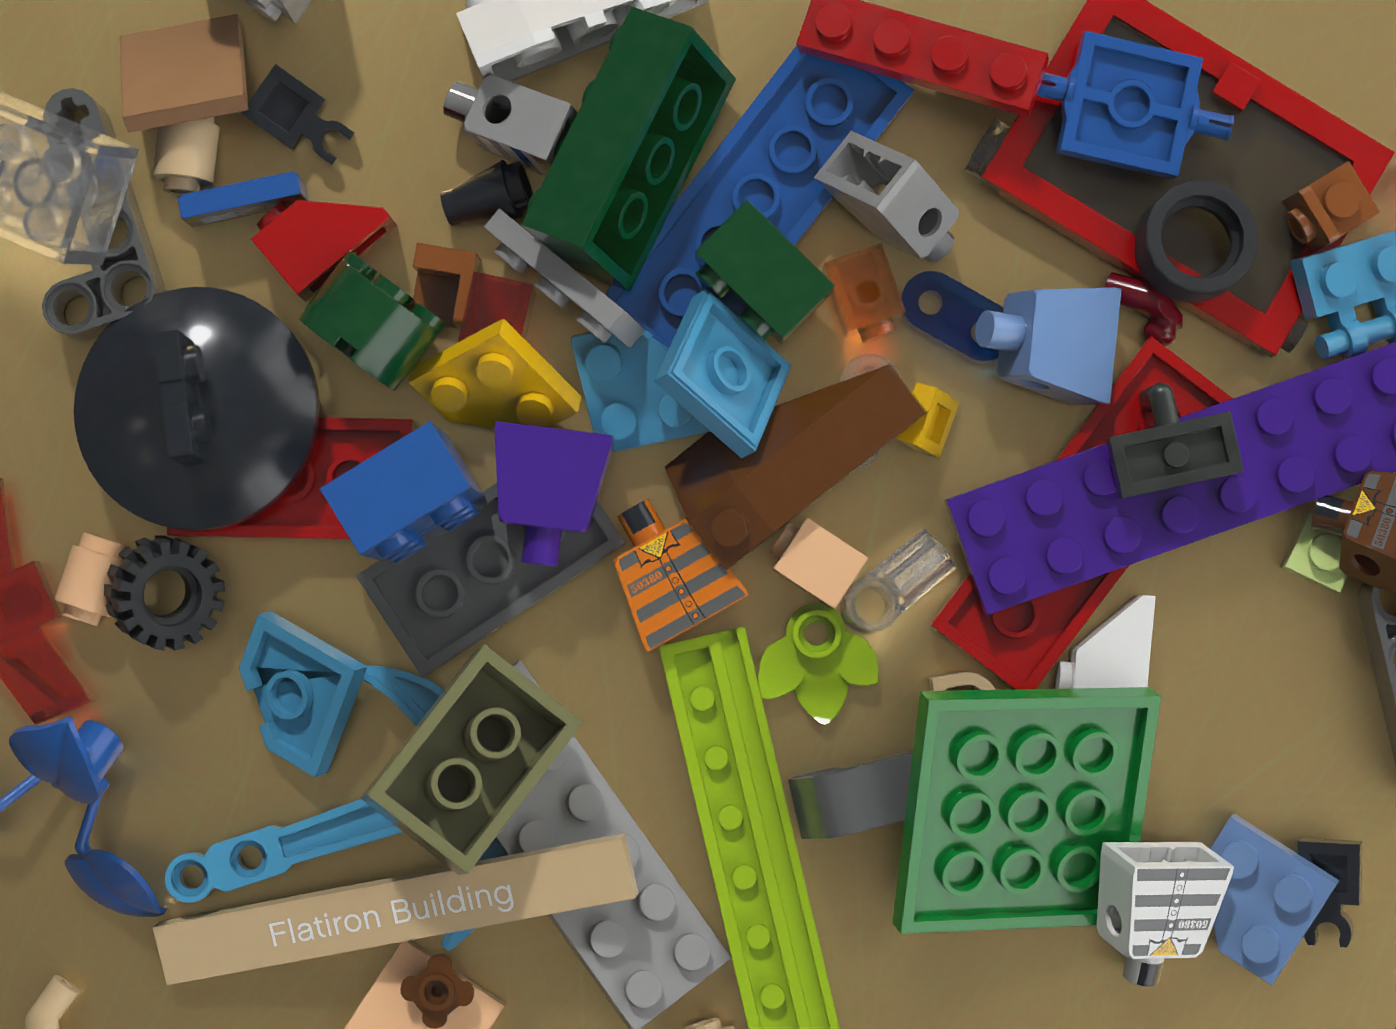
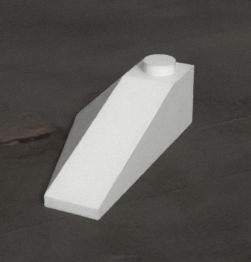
M468 0L465 3L467 9L456 13L482 78L484 79L487 74H492L514 82L610 43L616 29L622 26L631 6L665 18H671L708 3L709 0Z

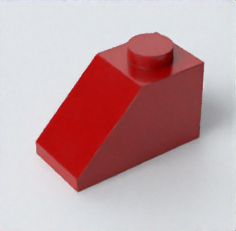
M297 200L289 207L285 203H281L268 211L258 221L256 226L260 231L251 240L293 291L306 302L316 294L349 250L358 257L362 256L392 231L397 224L383 207Z

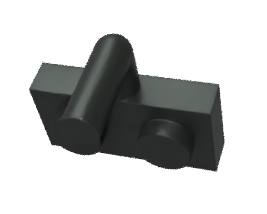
M1163 382L1144 389L1138 397L1140 407L1147 412H1152L1155 423L1154 428L1105 439L1119 499L1244 472L1231 411L1180 422L1173 390L1168 384Z

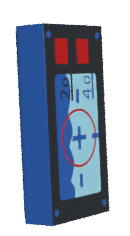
M294 171L182 194L180 198H177L181 219L192 228L268 212L281 203H285L289 207L297 200L309 201L306 184Z

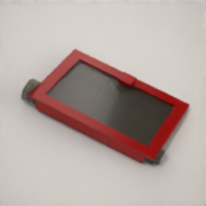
M1086 0L1047 65L1045 73L1067 78L1075 64L1080 36L1085 31L1201 57L1203 62L1197 86L1200 101L1199 109L1228 116L1233 115L1234 123L1230 126L1232 132L1229 139L1224 141L1220 138L1194 133L1185 145L1179 176L1170 180L1056 153L1063 121L1060 107L1061 101L1037 96L1030 118L1018 114L1011 127L995 118L963 170L997 190V195L1135 279L1146 282L1148 281L1143 277L1134 255L1135 231L1143 213L1167 190L1188 181L1215 182L1234 191L1250 208L1258 228V251L1249 272L1222 295L1201 303L1179 302L1172 298L1170 299L1245 346L1249 347L1251 345L1271 358L1277 355L1280 348L1290 353L1298 344L1308 326V322L1299 317L1302 312V306L1290 261L1338 247L1342 244L1347 233L1333 243L1313 253L1307 243H1300L1291 233L1285 219V214L1288 211L1282 201L1347 161L1351 163L1368 193L1371 194L1395 152L1146 0ZM1187 207L1176 211L1167 219L1161 232V244L1167 259L1179 271L1189 276L1204 277L1217 272L1225 264L1230 252V241L1224 226L1213 214L1201 208Z

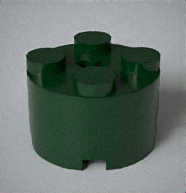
M349 250L307 304L304 312L298 319L332 347L337 348L349 357L352 362L372 377L395 391L447 324L419 302L410 312L408 309L415 300L381 273L372 283L371 281L378 271Z

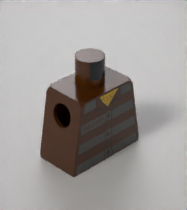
M1373 470L1364 475L1355 502L1329 495L1318 498L1312 517L1311 529L1342 537L1339 569L1344 574L1396 596V473Z

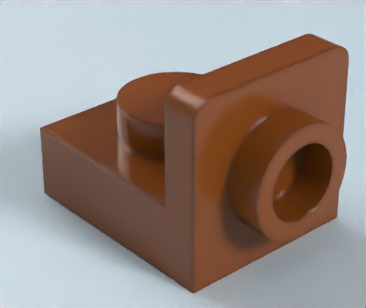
M1349 161L1282 201L1288 211L1285 214V219L1291 233L1300 243H1307L1313 253L1333 243L1344 234L1380 213Z

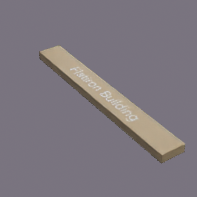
M623 833L477 861L468 874L458 875L449 867L159 921L152 928L166 985H172L635 899L639 892L626 836Z

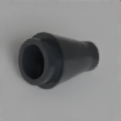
M501 160L458 186L441 192L440 197L445 216L453 227L462 223L489 221L498 209H501L510 218H521L522 211L527 209L533 192L521 162L517 161L507 164L504 160Z

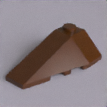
M888 364L774 406L756 451L743 458H740L712 432H707L667 464L665 469L689 523L727 570L926 414L927 410L893 367Z

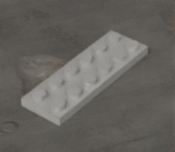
M521 660L512 665L538 686ZM573 736L494 840L505 856L625 833L639 892L636 898L549 914L548 916L628 1029H641L728 962L731 956Z

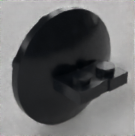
M187 287L156 294L149 303L145 304L149 299L148 297L124 311H133L129 315L111 322L91 347L83 363L74 398V426L82 456L97 483L113 500L132 514L151 523L182 531H208L244 522L260 514L280 499L297 480L311 455L317 436L320 415L319 390L311 361L295 334L284 322L261 304L243 295L212 287Z

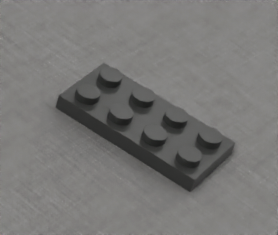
M496 483L483 492L486 498L475 504L479 511L477 516L450 532L446 528L442 529L441 526H438L422 536L427 546L398 564H395L394 561L388 562L387 559L379 560L356 575V577L421 677H425L626 544L599 502H597L588 534L562 531L558 567L521 563L525 527L499 522Z

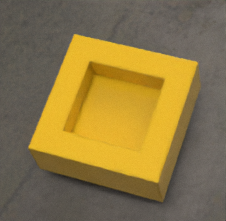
M916 382L912 393L927 410V413L899 434L896 439L917 452L940 459L960 402L936 387Z

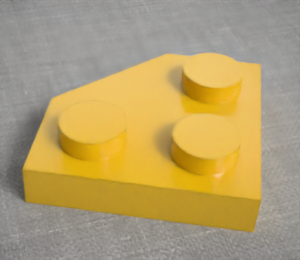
M504 318L417 364L413 368L409 379V384L448 421L495 429L496 421L549 428L577 414L582 398Z

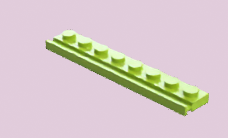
M745 626L659 646L748 1029H840Z

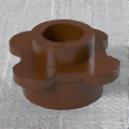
M445 954L431 956L427 967L417 976H407L402 981L400 988L402 997L407 1001L415 1003L423 1013V1023L430 1028L444 1026L447 1022V1016L458 1006H468L474 998L473 985L468 981L462 980L460 974L452 968V959ZM439 985L443 988V994L440 997L432 994L433 986Z

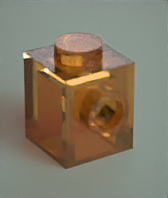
M882 243L824 263L822 273L835 285L830 296L845 338L859 334L862 343L896 331L894 321L902 319L906 310Z

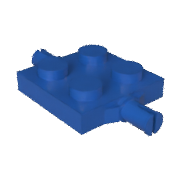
M1085 31L1080 36L1075 64L1067 78L1045 73L1037 94L1039 97L1061 101L1060 107L1063 121L1056 153L1170 180L1179 176L1184 148L1192 135L1199 133L1227 141L1232 132L1230 126L1234 123V116L1199 109L1200 101L1197 86L1203 58L1090 31Z

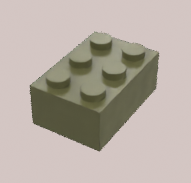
M484 644L474 651L360 798L458 875L468 874L584 722Z

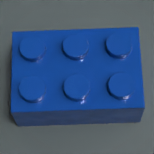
M431 421L320 488L358 553L380 561L385 559L388 562L394 561L395 564L406 560L426 547L427 544L422 536L438 526H441L442 529L446 528L450 532L477 516L479 511L475 504L486 498L449 436Z

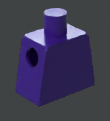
M496 421L494 431L499 522L525 527L521 563L558 567L562 531L588 534L613 452V435Z

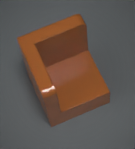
M417 242L413 267L418 273L413 295L415 301L411 306V311L419 302L447 324L445 327L469 331L482 261L476 252Z

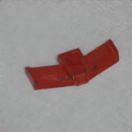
M0 478V679L32 722L37 725L94 702L95 699L86 690L40 628V626L62 618V614L56 600H54L55 597L39 561H32L15 568L4 494L5 487L3 478Z

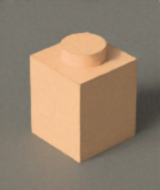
M809 518L805 519L800 528L789 522L769 552L779 559L772 569L774 572L832 609L837 607L868 559L867 556Z

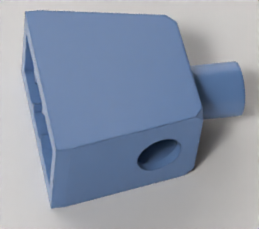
M1114 287L1038 289L1008 293L1004 299L1003 313L986 310L980 315L975 329L976 341L981 347L999 350L997 373L1004 381L1071 405L1110 404L1122 289Z

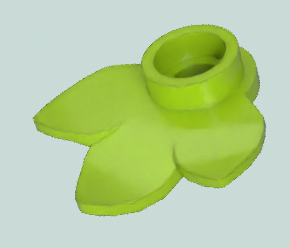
M808 604L799 608L790 617L786 627V636L765 649L760 660L758 672L760 693L764 699H773L794 691L796 698L810 716L821 724H829L843 707L849 683L854 685H873L878 683L877 656L867 640L846 631L844 620L836 610L824 604ZM812 622L822 623L828 632L825 642L817 646L809 644L804 636L805 628Z

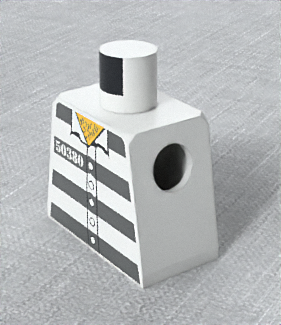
M1103 842L1100 859L1097 930L1099 936L1126 957L1123 977L1127 981L1140 986H1157L1164 958H1196L1203 952L1234 869L1233 865L1203 843Z

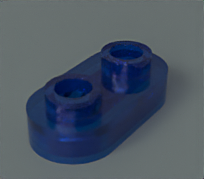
M922 272L908 281L900 296V311L903 319L911 328L971 362L990 363L998 359L999 350L979 346L971 336V329L973 325L977 324L978 318L984 311L989 310L1003 313L1004 308L941 272ZM928 293L935 295L940 301V310L935 314L924 313L918 303L922 295Z

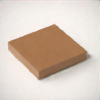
M238 14L120 36L122 118L128 133L248 110L243 31Z

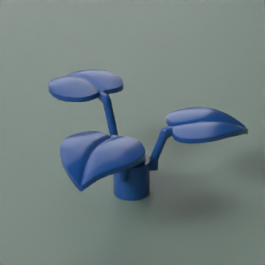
M72 717L63 718L45 725L24 726L16 729L9 738V745L18 761L31 775L0 798V813L42 780L51 782L54 788L59 789L71 799L87 804L75 842V850L78 854H70L65 860V866L74 882L94 901L118 913L136 917L164 915L168 908L159 905L152 889L133 866L110 852L92 849L89 843V837L102 795L110 786L109 781L104 776L124 750L121 739L105 725L92 720L85 721L77 730Z

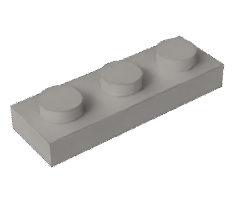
M498 209L486 223L484 228L501 242L494 252L521 275L529 266L542 277L535 286L562 309L570 300L580 307L583 312L576 320L603 343L611 335H614L630 349L644 333L645 329L627 312L501 209Z

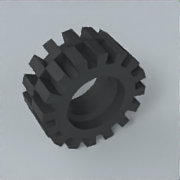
M155 535V540H149L145 537L134 542L137 548L134 550L125 547L118 554L123 559V562L119 567L111 564L107 574L114 577L112 585L104 584V595L110 597L112 602L105 606L108 614L117 619V622L114 624L134 640L164 651L165 647H169L174 651L185 649L184 641L196 644L204 639L199 631L203 627L212 631L217 621L210 618L213 610L222 612L225 603L217 598V592L225 591L224 580L215 576V573L220 571L216 562L207 559L206 556L208 554L202 549L180 539H172L165 535ZM163 570H174L184 581V599L181 605L172 613L154 615L148 610L144 602L145 586L156 573Z

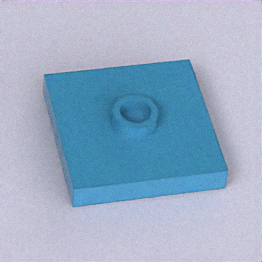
M705 289L692 297L654 382L740 458H743L756 451L792 365L770 345L758 338L739 317L709 290Z

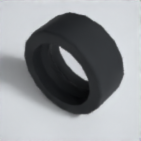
M1188 181L1170 188L1143 213L1135 231L1134 255L1143 277L1159 293L1179 302L1201 303L1222 295L1249 272L1258 251V228L1250 208L1234 191L1215 182ZM1187 207L1201 208L1213 214L1224 226L1230 241V252L1225 264L1217 272L1204 277L1189 276L1179 271L1167 259L1161 244V232L1167 219L1176 211Z

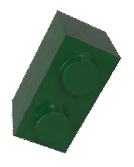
M748 200L695 251V260L702 266L695 273L696 276L718 298L722 299L729 293L745 309L739 315V318L764 342L772 335L782 345L833 293L835 285Z

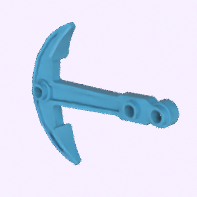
M368 666L363 681L389 697L415 726H417L444 691V689L431 680L408 671L384 666ZM362 799L285 827L270 825L215 843L210 846L205 855L198 852L182 854L173 859L168 865L165 872V885L168 892L175 899L185 903H193L207 897L214 888L228 892L283 874L295 863L403 833V831ZM493 840L478 861L502 857L505 854L495 840ZM246 846H254L260 850L262 862L258 868H247L241 862V852ZM188 865L198 866L204 874V880L197 888L189 887L183 881L182 874ZM474 929L447 933L440 945L450 951L468 937Z

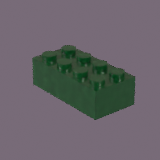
M631 6L622 26L616 29L611 38L609 52L596 78L586 87L582 97V105L568 133L560 139L555 150L554 161L541 187L531 196L527 207V214L521 224L574 270L629 292L736 81L735 76L692 26Z

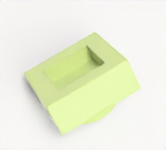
M1305 513L1281 568L1334 593H1340L1348 577L1339 569L1342 537L1311 529L1313 513Z

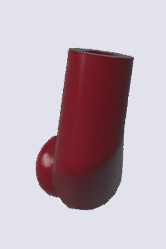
M1111 272L1104 288L1114 287L1122 289L1120 305L1138 310L1149 319L1144 328L1146 338L1152 336L1164 346L1173 344L1176 339L1177 329L1183 328V314L1171 299L1159 293L1149 282Z

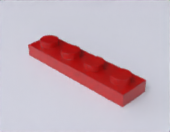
M811 0L796 42L799 52L1029 118L1049 62L1048 53L861 0Z

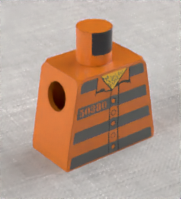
M649 499L640 502L617 516L634 548L619 555L613 561L641 641L647 652L652 651L749 596L745 587L730 569L726 570L687 518L665 529Z

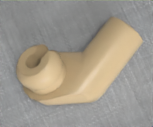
M54 975L28 1011L24 1021L25 1029H60L59 1020L79 994V989L67 979Z

